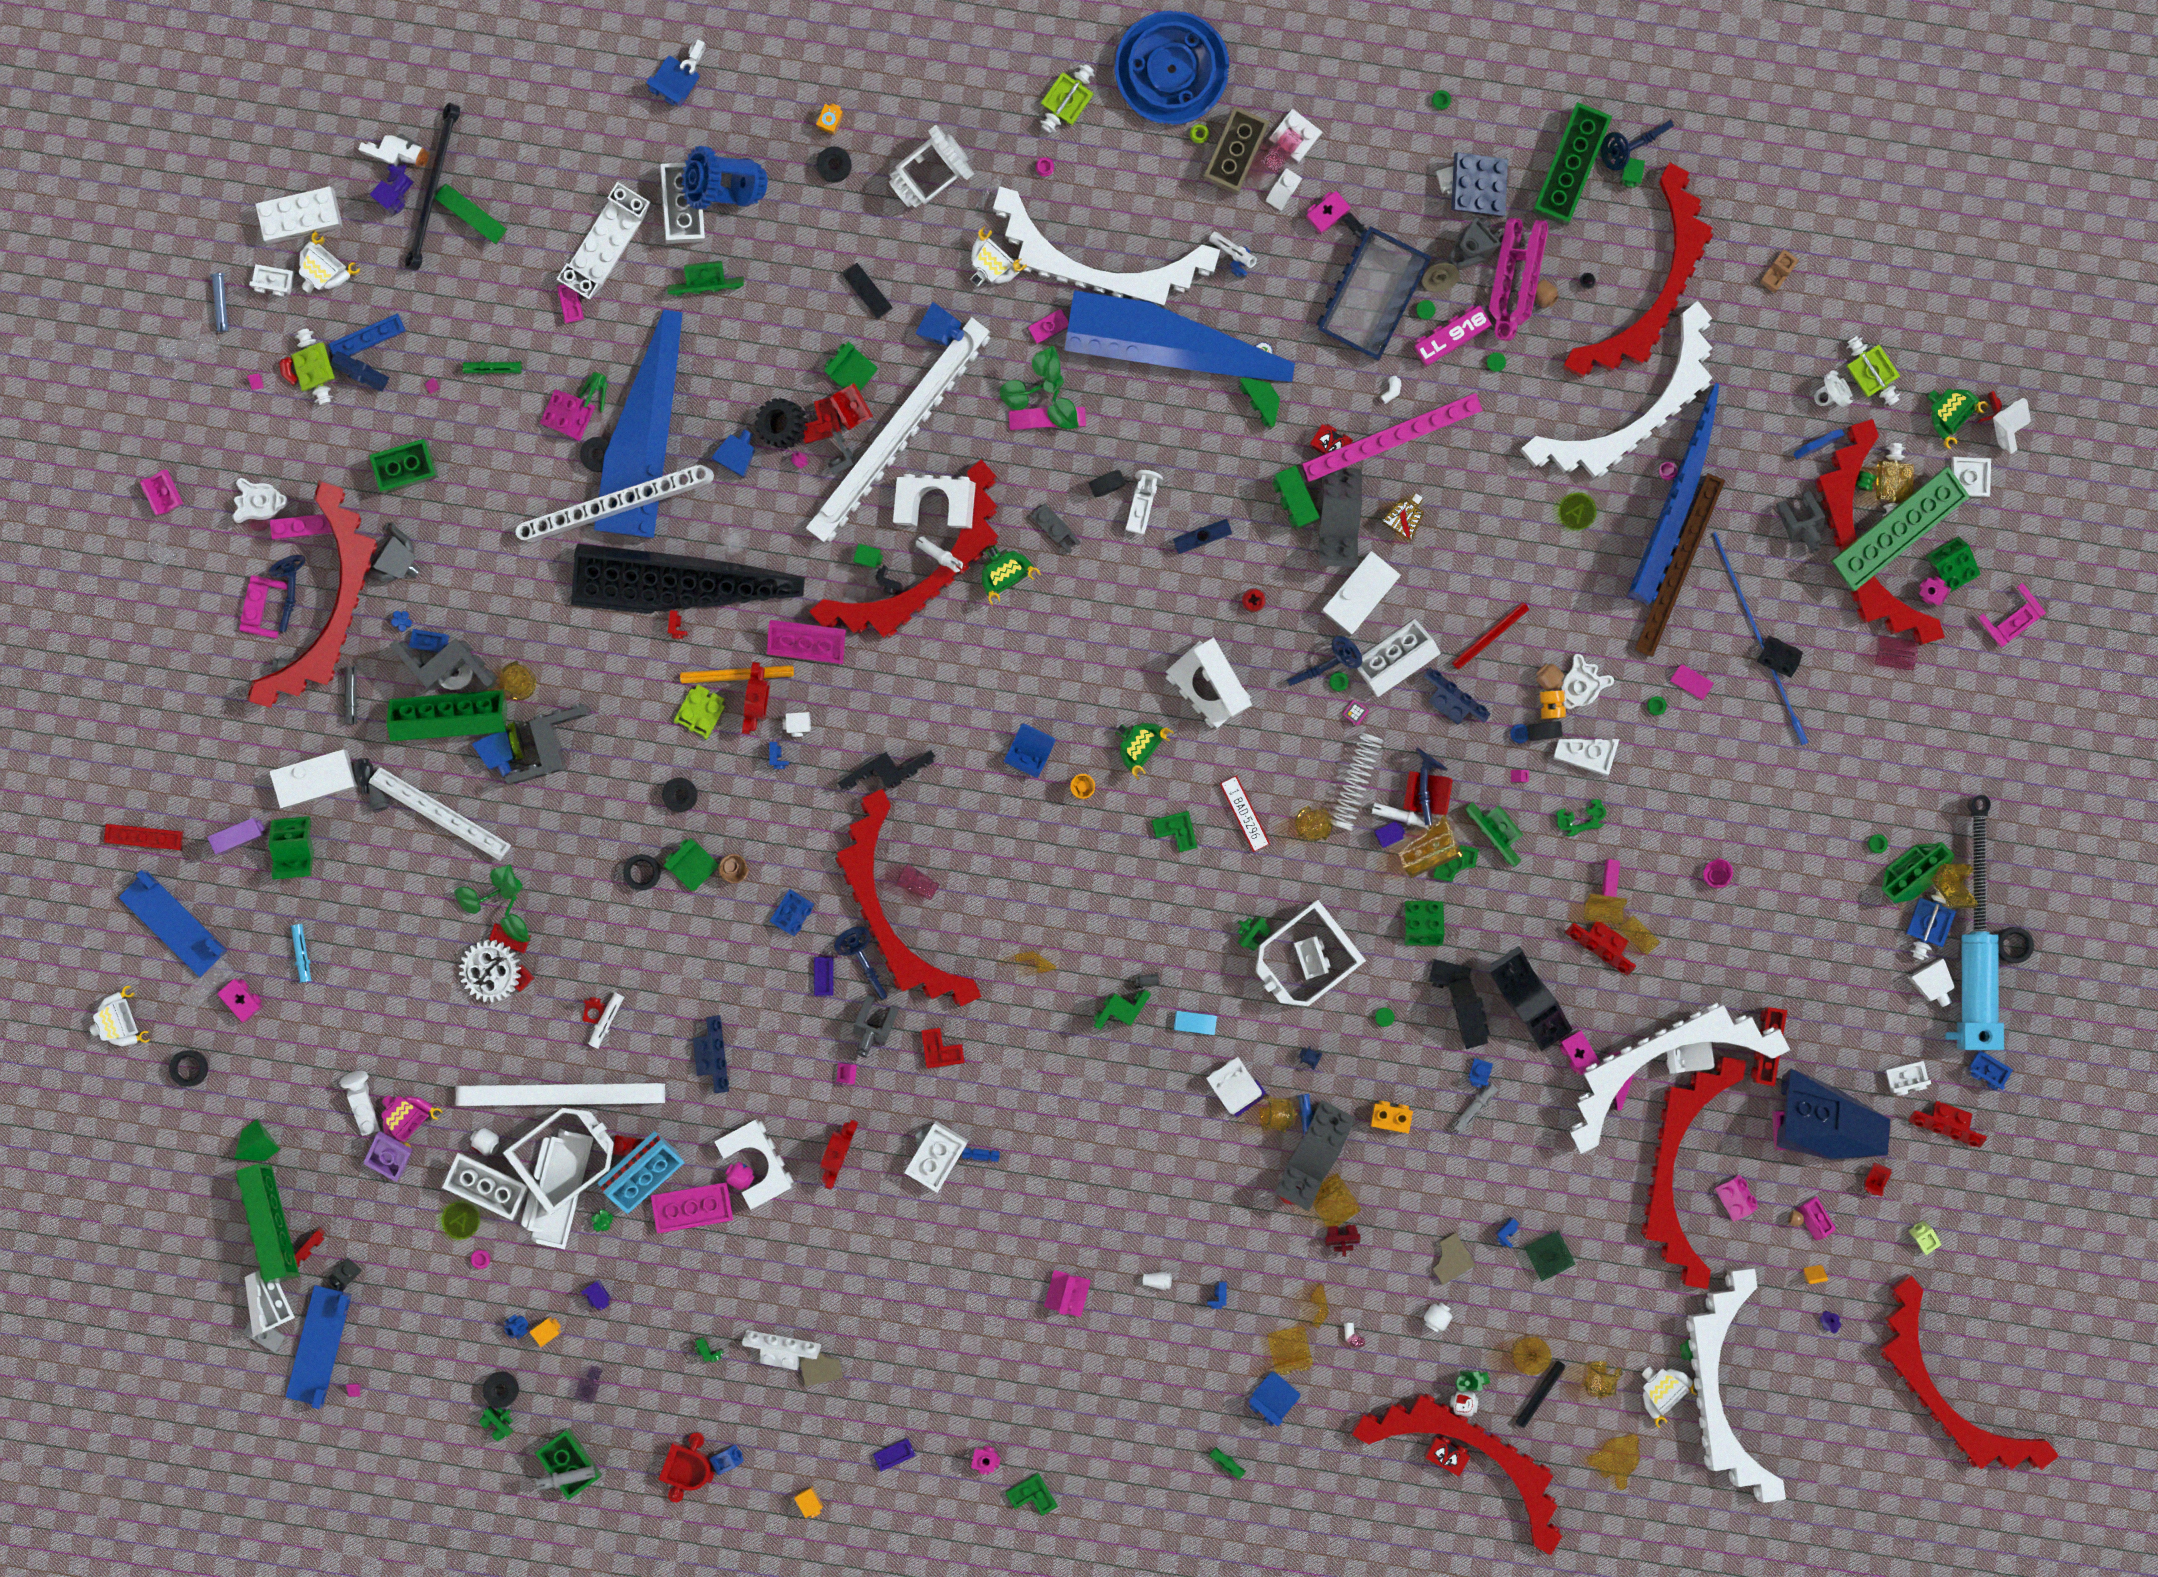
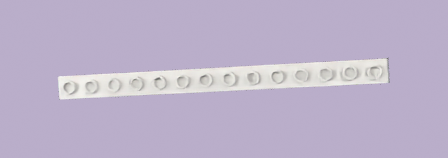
M971 318L962 329L964 331L962 340H953L820 509V512L806 527L808 531L826 544L827 541L831 542L835 538L837 528L839 526L843 527L849 519L847 517L851 511L855 512L861 504L859 500L863 496H868L873 489L870 486L874 481L878 482L883 477L884 472L882 471L885 467H890L894 463L896 453L898 451L902 452L908 444L906 442L910 436L914 437L920 429L918 425L922 420L924 422L927 421L932 414L930 410L933 406L937 407L942 402L944 392H949L953 388L955 378L957 376L961 377L967 370L966 364L969 361L973 362L979 354L977 350L981 345L985 347L991 339L989 337L990 331L974 318Z

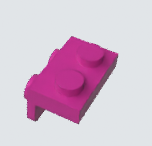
M167 469L140 481L142 490L146 494L155 515L167 514L183 504Z
M1740 1174L1715 1187L1733 1222L1752 1214L1758 1208L1756 1198L1751 1195L1746 1180Z

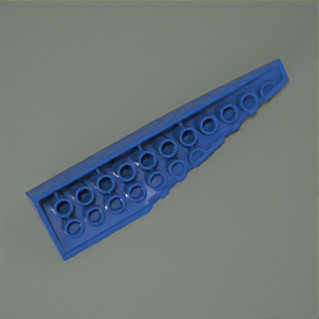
M1074 290L1065 351L1217 374L1292 382L1294 362L1247 344L1240 339H1235L1209 326L1197 323L1185 316L1173 313L1154 303Z
M665 309L662 311L639 372L604 454L599 497L663 476L683 312ZM652 488L647 491L648 497L652 494ZM632 494L629 498L630 503L633 502L635 498L634 494ZM617 500L612 502V508L616 507ZM659 501L595 521L594 530L652 539L655 533ZM599 505L597 506L596 514L599 512Z
M1717 382L1711 388L1679 466L1678 474L1670 488L1627 594V597L1647 605L1651 601L1654 602L1658 595L1656 588L1658 583L1662 584L1666 574L1663 573L1665 566L1669 567L1673 556L1670 555L1672 549H1676L1679 544L1680 538H1678L1701 475L1719 391V383Z

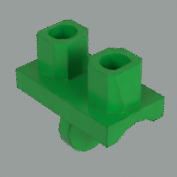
M1259 915L1254 921L1249 917L1245 922L1239 920L1237 923L1241 927L1237 933L1242 936L1237 943L1244 948L1247 947L1255 951L1260 944L1253 938L1255 934L1259 932L1265 937L1271 931V928L1265 923L1266 920Z
M1472 1370L1460 1371L1461 1375L1455 1381L1456 1388L1463 1392L1483 1390L1482 1385L1490 1383L1488 1372L1480 1373V1371Z
M489 1406L483 1412L484 1415L479 1420V1423L485 1429L491 1423L497 1427L491 1434L497 1442L505 1436L508 1437L513 1432L508 1425L513 1421L508 1416L512 1412L510 1409L505 1412L502 1408H498L495 1412Z

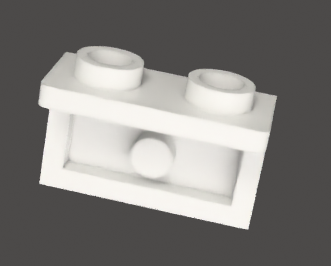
M255 264L252 282L250 281L249 286L254 288L255 292L265 293L267 290L272 291L273 295L284 297V294L290 295L294 272Z
M1314 936L1294 943L1306 980L1329 973L1328 968H1331L1328 957L1324 958L1322 950L1325 948L1322 939Z
M1924 1061L1885 1070L1890 1092L1896 1093L1897 1096L1907 1094L1908 1090L1913 1088L1916 1091L1927 1089L1926 1085L1931 1084V1080H1928Z

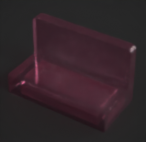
M1879 636V649L1875 658V665L1913 671L1918 658L1917 643L1911 640Z

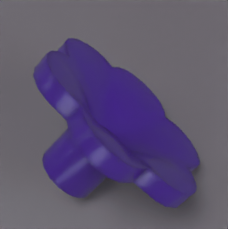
M392 163L389 164L387 169L390 173L387 181L389 183L393 182L401 172L405 173L407 166L403 164L395 167Z
M1824 1311L1822 1316H1820V1322L1826 1331H1831L1835 1334L1841 1328L1840 1318L1837 1314Z

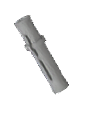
M1489 1082L1488 1086L1479 1095L1475 1096L1476 1099L1452 1126L1462 1134L1485 1106L1489 1105L1488 1102L1499 1089Z
M591 1465L560 1474L556 1472L552 1476L537 1478V1489L541 1491L552 1487L560 1488V1485L596 1478L595 1470H593L594 1466Z

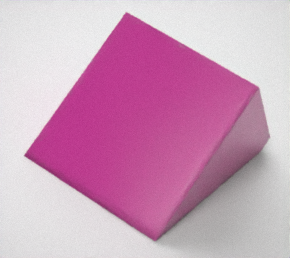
M261 374L247 375L252 390L264 388Z
M434 377L425 383L430 395L441 389Z
M1511 770V782H1529V770Z
M348 1383L346 1385L348 1397H360L361 1383Z

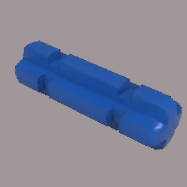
M964 1148L962 1151L963 1159L970 1160V1158H973L972 1160L999 1161V1151L992 1150V1152H989V1150H971V1148Z

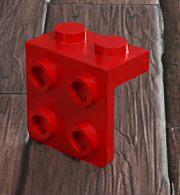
M1409 771L1403 809L1423 813L1422 804H1419L1421 800L1418 798L1420 797L1418 795L1420 789L1419 772ZM1428 775L1427 791H1429L1428 795L1430 796L1428 799L1431 800L1429 803L1431 814L1445 816L1448 813L1453 783L1452 778Z

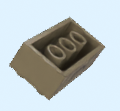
M1235 106L1203 180L1239 195L1270 121Z

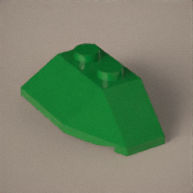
M1943 842L1915 845L1886 868L1882 891L1893 903L1911 901L1944 876L1955 855Z

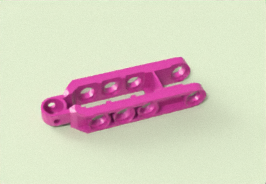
M1509 218L1506 222L1489 310L1496 319L1495 335L1502 341L1507 342L1514 339L1518 325H1522L1531 317L1548 234V224L1546 221L1535 220L1532 234L1529 235L1527 250L1519 249L1523 229L1522 220ZM1516 260L1526 261L1524 272L1521 275L1523 279L1521 289L1518 291L1517 309L1512 314H1508L1506 309Z

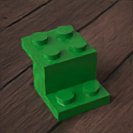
M310 816L272 820L268 845L273 860L271 871L273 880L311 876L314 848L310 836Z
M1145 989L1143 992L1138 991L1133 999L1136 1002L1134 1005L1116 993L1113 996L1109 994L1103 1003L1106 1007L1102 1012L1099 1010L1093 1018V1021H1095L1094 1026L1101 1030L1110 1014L1131 1026L1151 996V993Z

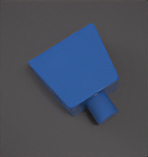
M932 302L915 334L924 341L949 346L953 339L961 341L964 331L959 329L961 326L960 321Z
M745 429L739 438L730 434L711 459L745 478L755 452V448L749 445L754 434Z
M506 729V732L494 733L472 743L489 770L498 767L502 777L509 775V772L512 770L508 762L515 760L516 756L508 729Z

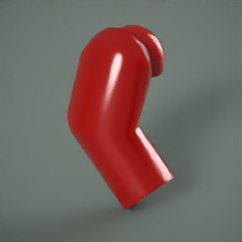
M285 357L279 363L280 374L294 386L299 380L291 372L293 360L290 357Z

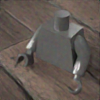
M389 522L385 525L384 529L387 530V527L392 525L390 530L392 533L375 557L368 573L365 572L364 575H369L380 581H395L397 578L402 579L405 574L415 578L420 572V568L412 564L416 556L413 554L415 549L410 538L396 528L394 523Z

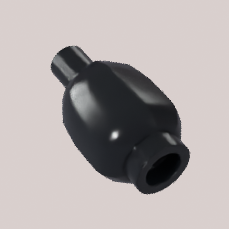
M369 758L357 759V763L354 765L355 780L361 786L362 794L369 793V780L374 774L373 765L369 762Z

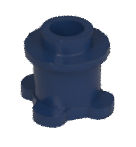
M1308 1046L1307 1049L1303 1047L1298 1056L1301 1059L1300 1063L1304 1062L1314 1070L1323 1053L1310 1049L1311 1046Z

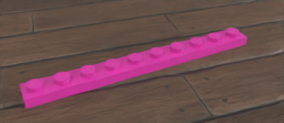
M1473 393L1306 461L1301 466L1307 482H1310L1483 410L1477 394Z

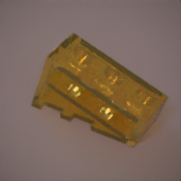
M1443 815L1440 818L1441 821L1435 826H1430L1423 836L1413 840L1398 853L1402 865L1410 878L1463 856L1452 825L1446 815Z

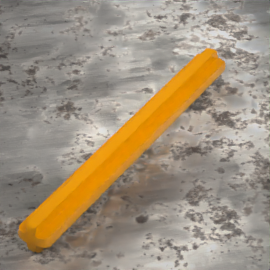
M792 665L763 667L765 669L764 678L794 676V667ZM751 668L681 672L680 681L681 683L747 680L750 678Z

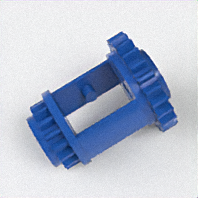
M695 146V149H691V154H688L689 160H685L686 167H683L685 172L681 176L684 178V181L681 183V185H684L682 192L685 193L684 199H687L686 203L690 204V207L693 209H707V206H711V202L737 204L738 206L747 207L754 203L757 204L758 200H761L766 193L768 185L767 174L761 168V164L755 163L752 159L715 156V151H712V148ZM721 173L732 174L731 188L720 185Z

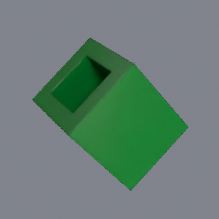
M1629 158L1627 165L1622 169L1620 183L1624 184L1627 188L1639 187L1642 181L1645 161Z
M858 543L853 562L876 569L877 565L881 566L884 555H881L880 549Z

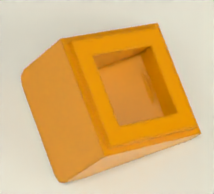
M1822 1265L1803 1269L1805 1281L1809 1284L1828 1280Z

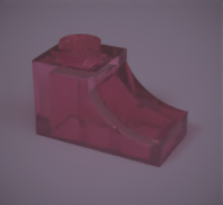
M1289 127L1271 147L1261 162L1276 174L1283 168L1304 139Z

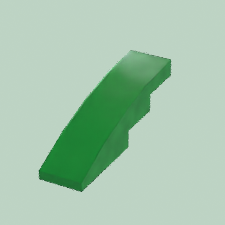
M445 183L435 196L439 203L494 244H497L506 233L507 229L448 184Z

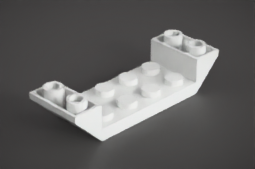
M619 182L616 183L607 197L609 200L574 258L570 264L566 263L557 278L558 281L589 300L603 286L641 225L650 204L648 200Z

